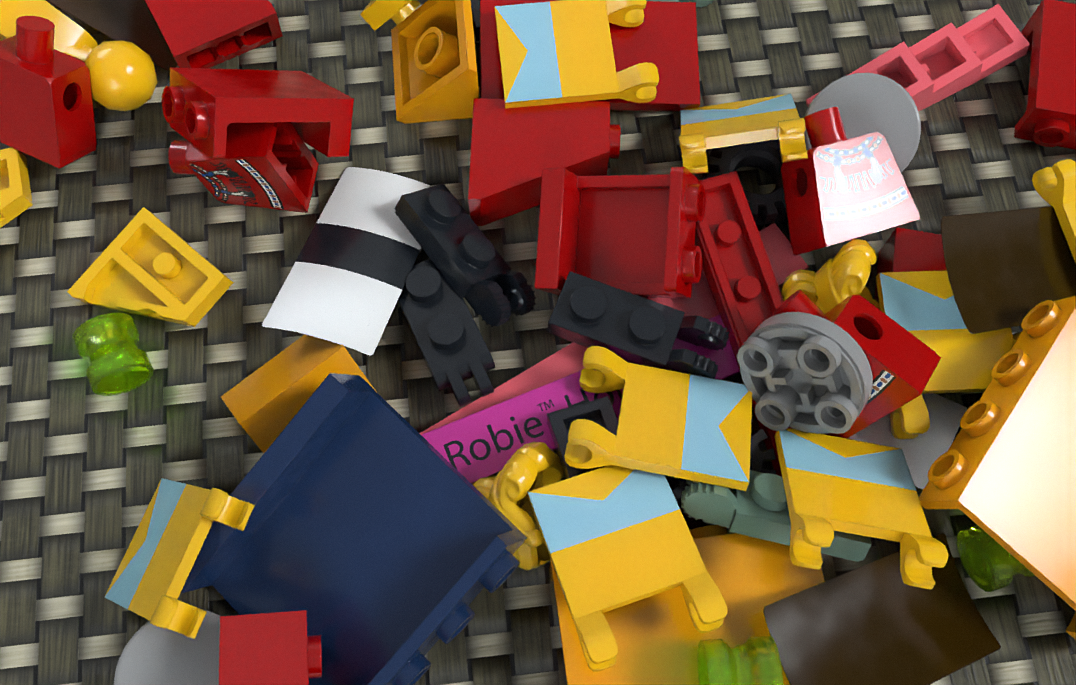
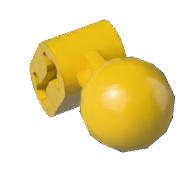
M0 0V41L16 35V19L21 16H38L48 19L55 25L54 49L83 61L89 68L93 99L107 109L129 111L138 109L152 98L158 82L155 67L150 56L134 43L127 41H104L98 45L96 40L87 31L46 0Z

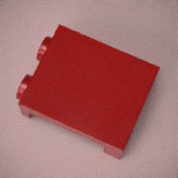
M1042 0L1021 31L1030 43L1028 50L1031 51L1027 109L1015 125L1014 137L1033 141L1045 147L1059 146L1076 150V4L1058 0Z
M170 67V86H165L162 93V110L165 120L173 130L210 158H225L227 126L230 123L291 122L306 144L327 157L349 156L354 98L303 71Z
M671 167L670 174L577 176L566 168L542 169L535 288L560 295L567 276L571 271L640 297L691 299L692 283H698L702 273V253L700 247L695 246L696 222L703 221L705 215L706 196L704 186L698 184V178L685 167Z

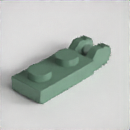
M750 470L749 485L746 491L686 480V484L690 486H685V490L682 491L681 508H684L683 513H687L689 518L694 517L695 520L702 519L706 523L727 527L729 532L790 546L791 521L781 476ZM834 531V539L830 547H821V553L859 562L865 559L872 545L871 537Z

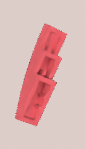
M997 4L957 29L951 22L909 48L903 41L848 75L874 73L886 76L900 84L910 94L918 111H921L1026 55L1030 43L1002 7ZM818 93L806 99L807 107H809Z

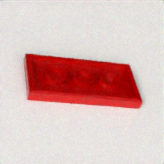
M480 0V98L504 99L495 6L560 0ZM646 1V7L643 9L644 21L640 26L623 27L609 23L616 72L639 63H653L658 69L659 83L656 86V97L651 102L635 103L619 98L596 101L610 102V110L681 111L699 108L700 83L696 2Z

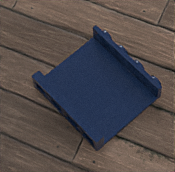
M330 373L231 493L230 496L255 505L244 531L213 521L181 593L212 585L239 615L306 610L307 636L321 635L322 678H310L309 685H414L432 664L425 655L439 639L448 644L475 616V612L468 605L485 587L490 593L494 592L515 571L520 562L513 554L527 537L359 375Z

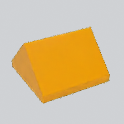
M428 0L404 21L391 29L396 120L404 124L473 118L474 98H479L471 0Z
M303 335L223 394L221 398L238 423L259 449L265 453L330 373L359 375L373 389L374 387L342 344L339 345L313 336Z

